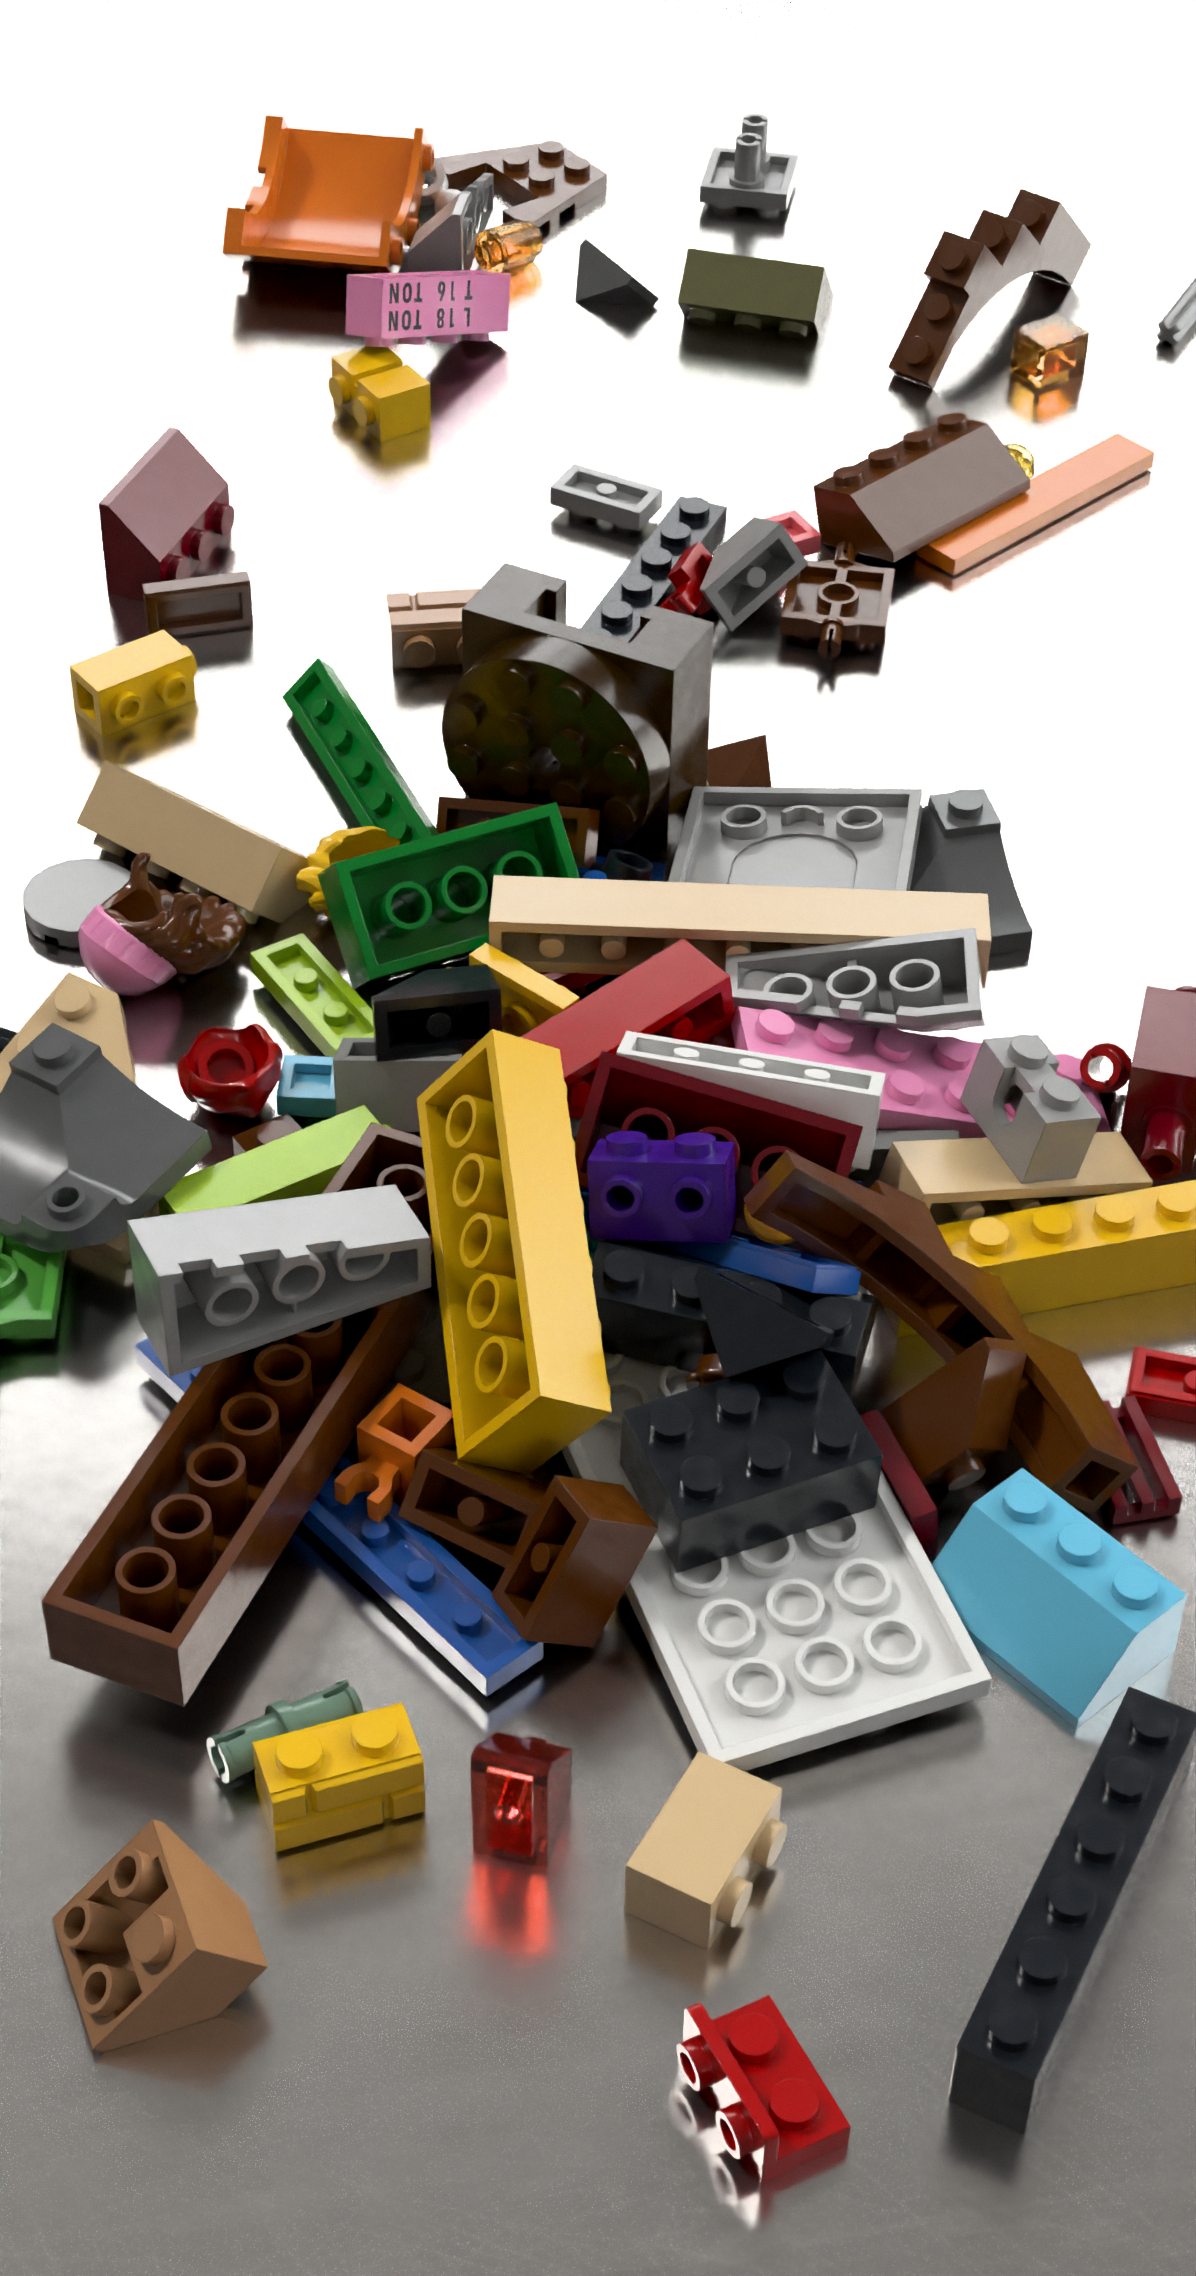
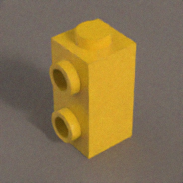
M164 629L69 666L74 711L102 737L196 700L194 676L197 675L198 668L195 657L187 646H182Z

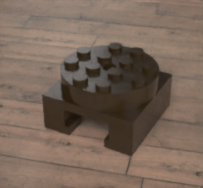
M504 563L462 608L463 676L448 695L442 716V738L447 757V766L450 772L455 776L465 793V797L468 799L540 805L557 802L558 806L600 810L596 856L606 855L609 850L619 849L623 846L668 860L678 846L693 787L707 786L714 623L650 604L640 616V632L631 643L566 624L567 580Z

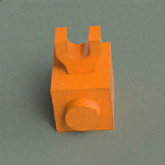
M398 1383L356 1426L358 1464L346 1468L334 1480L335 1500L347 1506L356 1494L364 1491L372 1492L367 1497L368 1517L380 1523L390 1512L393 1501L402 1505L422 1449L456 1445L452 1410Z

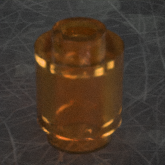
M515 219L481 231L476 238L474 248L476 261L485 271L505 273L531 264L543 250L542 235L533 222Z

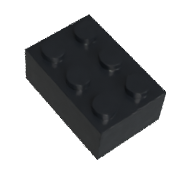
M820 1348L623 1410L620 1465L644 1511L659 1527L656 1534L677 1573L874 1508L876 1505L883 1454Z

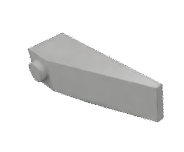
M484 173L416 231L410 248H404L400 267L401 273L474 269L494 215V173Z
M976 928L726 956L725 972L730 976L734 1007L741 1006L761 1010L775 1009L793 1015L821 1019L833 1018L843 1022L892 1027L922 1033L943 1030L955 1031L963 1028L986 1026Z

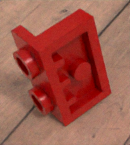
M770 1995L711 2020L700 2002L684 2009L683 2041L677 2044L676 2047L682 2072L689 2085L698 2092L705 2089L717 2109L716 2122L726 2148L735 2159L746 2158L760 2184L849 2144L851 2125Z

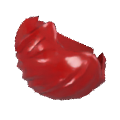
M258 1023L250 1024L246 1028L241 1029L218 1026L210 1027L208 1030L200 1032L187 1054H183L178 1061L177 1073L180 1086L191 1103L195 1102L209 1112L245 1116L254 1119L282 1077L281 1061L283 1059V1052L279 1044L274 1042L265 1028Z

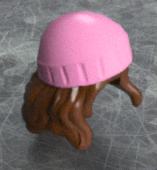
M142 852L132 862L129 881L101 905H96L80 924L78 933L80 955L88 973L102 987L120 996H140L164 985L177 972L186 975L197 974L223 964L240 944V939L245 936L247 926L245 918L237 913L232 903L222 904L219 897L208 896L202 898L198 893L185 895L181 891L173 895L167 890L158 889L148 880L146 866L151 855Z

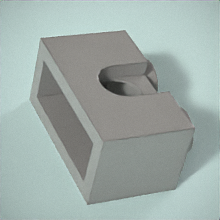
M1021 1034L1011 1037L983 1039L960 1098L1021 1184L1076 1178L1102 1118L1073 1081L1056 1074L1060 1062L1038 1034ZM1004 1104H1010L1016 1112L1012 1122H1010L1006 1115Z

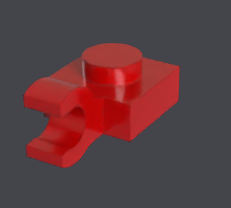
M700 541L683 552L667 575L676 590L659 607L682 614L686 613L687 615H691L696 610L700 616L712 609L699 589L713 556Z

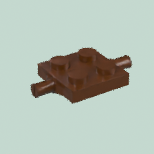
M841 542L836 546L835 560H806L808 565L787 583L780 618V634L792 635L805 640L820 638L818 652L822 657L827 658L828 648L831 646L830 659L840 654L841 640L856 645L870 643L885 645L895 569L871 567L855 562L858 551L857 547L849 542L847 553H845V542Z

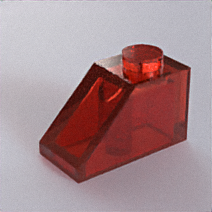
M497 1732L477 1744L470 1758L472 1852L547 1870L571 1798L572 1749L554 1745L538 1737L522 1738Z

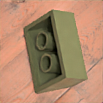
M688 248L677 303L683 315L688 317V321L697 325L714 326L716 321L733 323L734 328L744 332L757 333L760 332L761 328L779 330L778 333L787 338L804 339L806 334L819 336L831 309L834 294L825 267Z

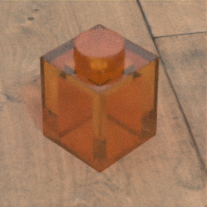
M1060 313L1016 327L1011 371L1039 390L1082 376L1085 371L1089 332Z

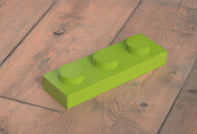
M303 933L250 953L251 972L325 1057L335 1056L343 1038H374L372 1009Z

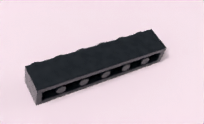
M1128 1687L956 2046L948 2102L1025 2135L1189 1772L1196 1743V1712Z

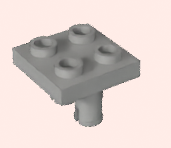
M759 113L746 114L742 119V133L736 137L735 149L713 147L700 185L699 202L710 203L714 207L721 209L740 206L755 208L763 213H773L778 210L786 211L798 173L799 155L767 152L768 117Z

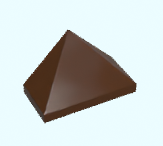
M766 734L708 749L706 787H772Z

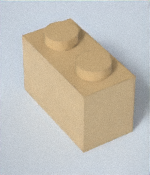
M698 1751L625 1865L624 1912L703 1949L709 1950L723 1925L735 1927L743 1916L752 1893L753 1885L750 1880L759 1865L770 1868L782 1849L787 1834V1825L779 1821L782 1788Z

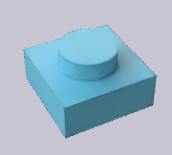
M284 1055L281 1068L282 1077L279 1080L276 1094L277 1115L288 1113L290 1116L328 1118L336 1116L333 1073L334 1057Z

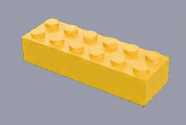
M492 1029L419 1095L416 1101L457 1457L461 1461L529 1475L612 1412L610 1402L611 1390L607 1381L601 1340L602 1328L597 1312L592 1277L593 1265L589 1256L583 1215L584 1203L580 1194L575 1159V1142L572 1138L567 1104V1086L563 1076L560 1049Z

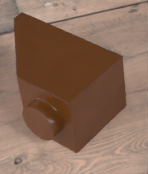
M983 1337L880 1411L923 1485L947 1486L948 1490H958L969 1486L985 1475L986 1469L984 1465L1006 1450L1027 1355L1021 1341Z

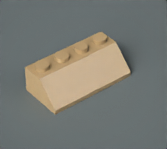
M108 761L104 762L76 824L96 833L92 844L122 858L125 857L128 850L136 854L142 852L149 853L151 858L146 866L149 873L167 880L172 871L183 877L179 888L189 893H198L202 898L217 894L227 899L226 903H232L237 913L252 924H256L259 915L282 923L307 904L308 899L312 895L310 892L300 891L296 887V875L299 870L309 867L308 856L165 786Z

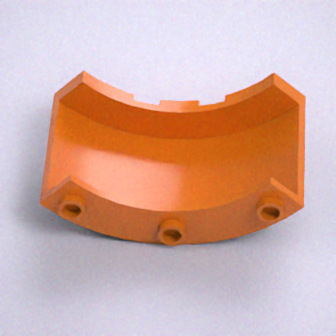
M266 115L258 162V174H265L261 187L252 186L250 195L245 203V208L227 207L222 253L227 259L234 261L375 273H398L401 270L404 248H410L414 235L420 228L418 214L425 171H433L435 160L434 144H429L424 128L415 127L414 138L289 128L283 116Z

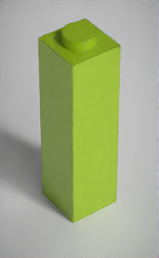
M361 1105L184 1176L158 1201L159 1215L322 1194L371 1122L380 1123L365 1105Z

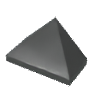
M586 238L584 239L579 249L575 302L654 306L659 298L590 241Z

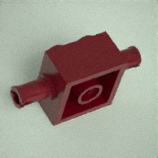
M1146 986L1120 1133L1150 1178L1156 1180H1169L1176 1177L1180 1172L1191 1174L1196 1151V987L1181 986L1175 990Z

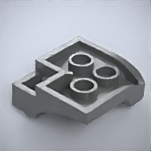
M960 789L951 793L929 795L928 805L923 807L910 891L988 894L991 929L990 955L1030 950L1033 930L1019 900L1008 866L1000 832L1001 821L985 789Z
M52 1022L9 1062L12 1072L0 1093V1232L28 1247L49 1253L106 1243L128 1230L127 1220L142 1218L212 1149L208 1131L172 1111L137 1086L103 1056L99 1045Z

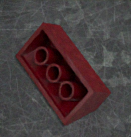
M602 1051L575 1140V1159L579 1186L588 1188L587 1160L599 1139H606V1136L611 1133L638 1131L645 1133L647 1140H674L678 1135L691 1132L712 1134L716 1137V1141L735 1142L736 1221L732 1231L757 1238L746 1223L744 1215L745 1202L743 1198L782 1154L788 1150L848 1179L863 1126ZM798 1241L782 1245L819 1256Z

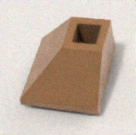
M151 1819L52 1918L92 2050L108 2052L217 2017L268 1968L245 1902L164 1822Z

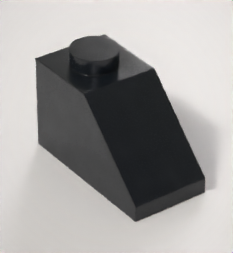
M487 964L424 970L372 997L374 1045L377 1062L466 1053L492 1029L503 1032L501 988Z

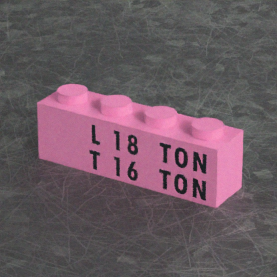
M481 270L347 275L345 334L365 337V345L372 347H394V338H398L399 344L426 345V336H430L431 342L458 343V334H461L462 340L489 341V333L508 332L511 274Z

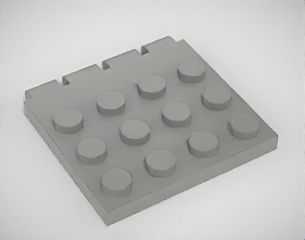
M694 786L668 882L910 891L923 811L922 789Z

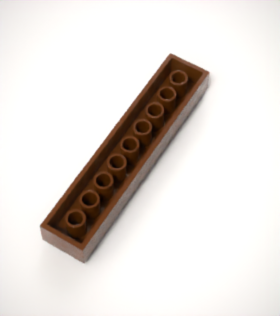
M371 1122L322 1194L395 1184L430 1236L431 1287L204 1365L41 1600L50 1659L183 1707L186 1705L357 1433L356 1426L370 1413L440 1302L420 1136Z

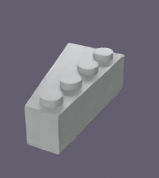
M395 1184L127 1220L138 1322L169 1377L431 1287L430 1236Z

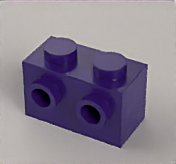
M618 1131L607 1135L606 1139H599L587 1160L590 1239L727 1243L736 1221L735 1142L716 1141L714 1135L702 1132L684 1133L676 1136L674 1140H647V1135L642 1132Z

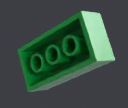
M557 802L335 862L318 874L352 988L357 989L465 958L483 944H489V916L494 875L580 878Z

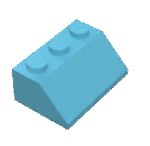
M1023 1468L971 1505L932 1563L939 1580L974 1645L1076 1729L1175 1651L1187 1594Z

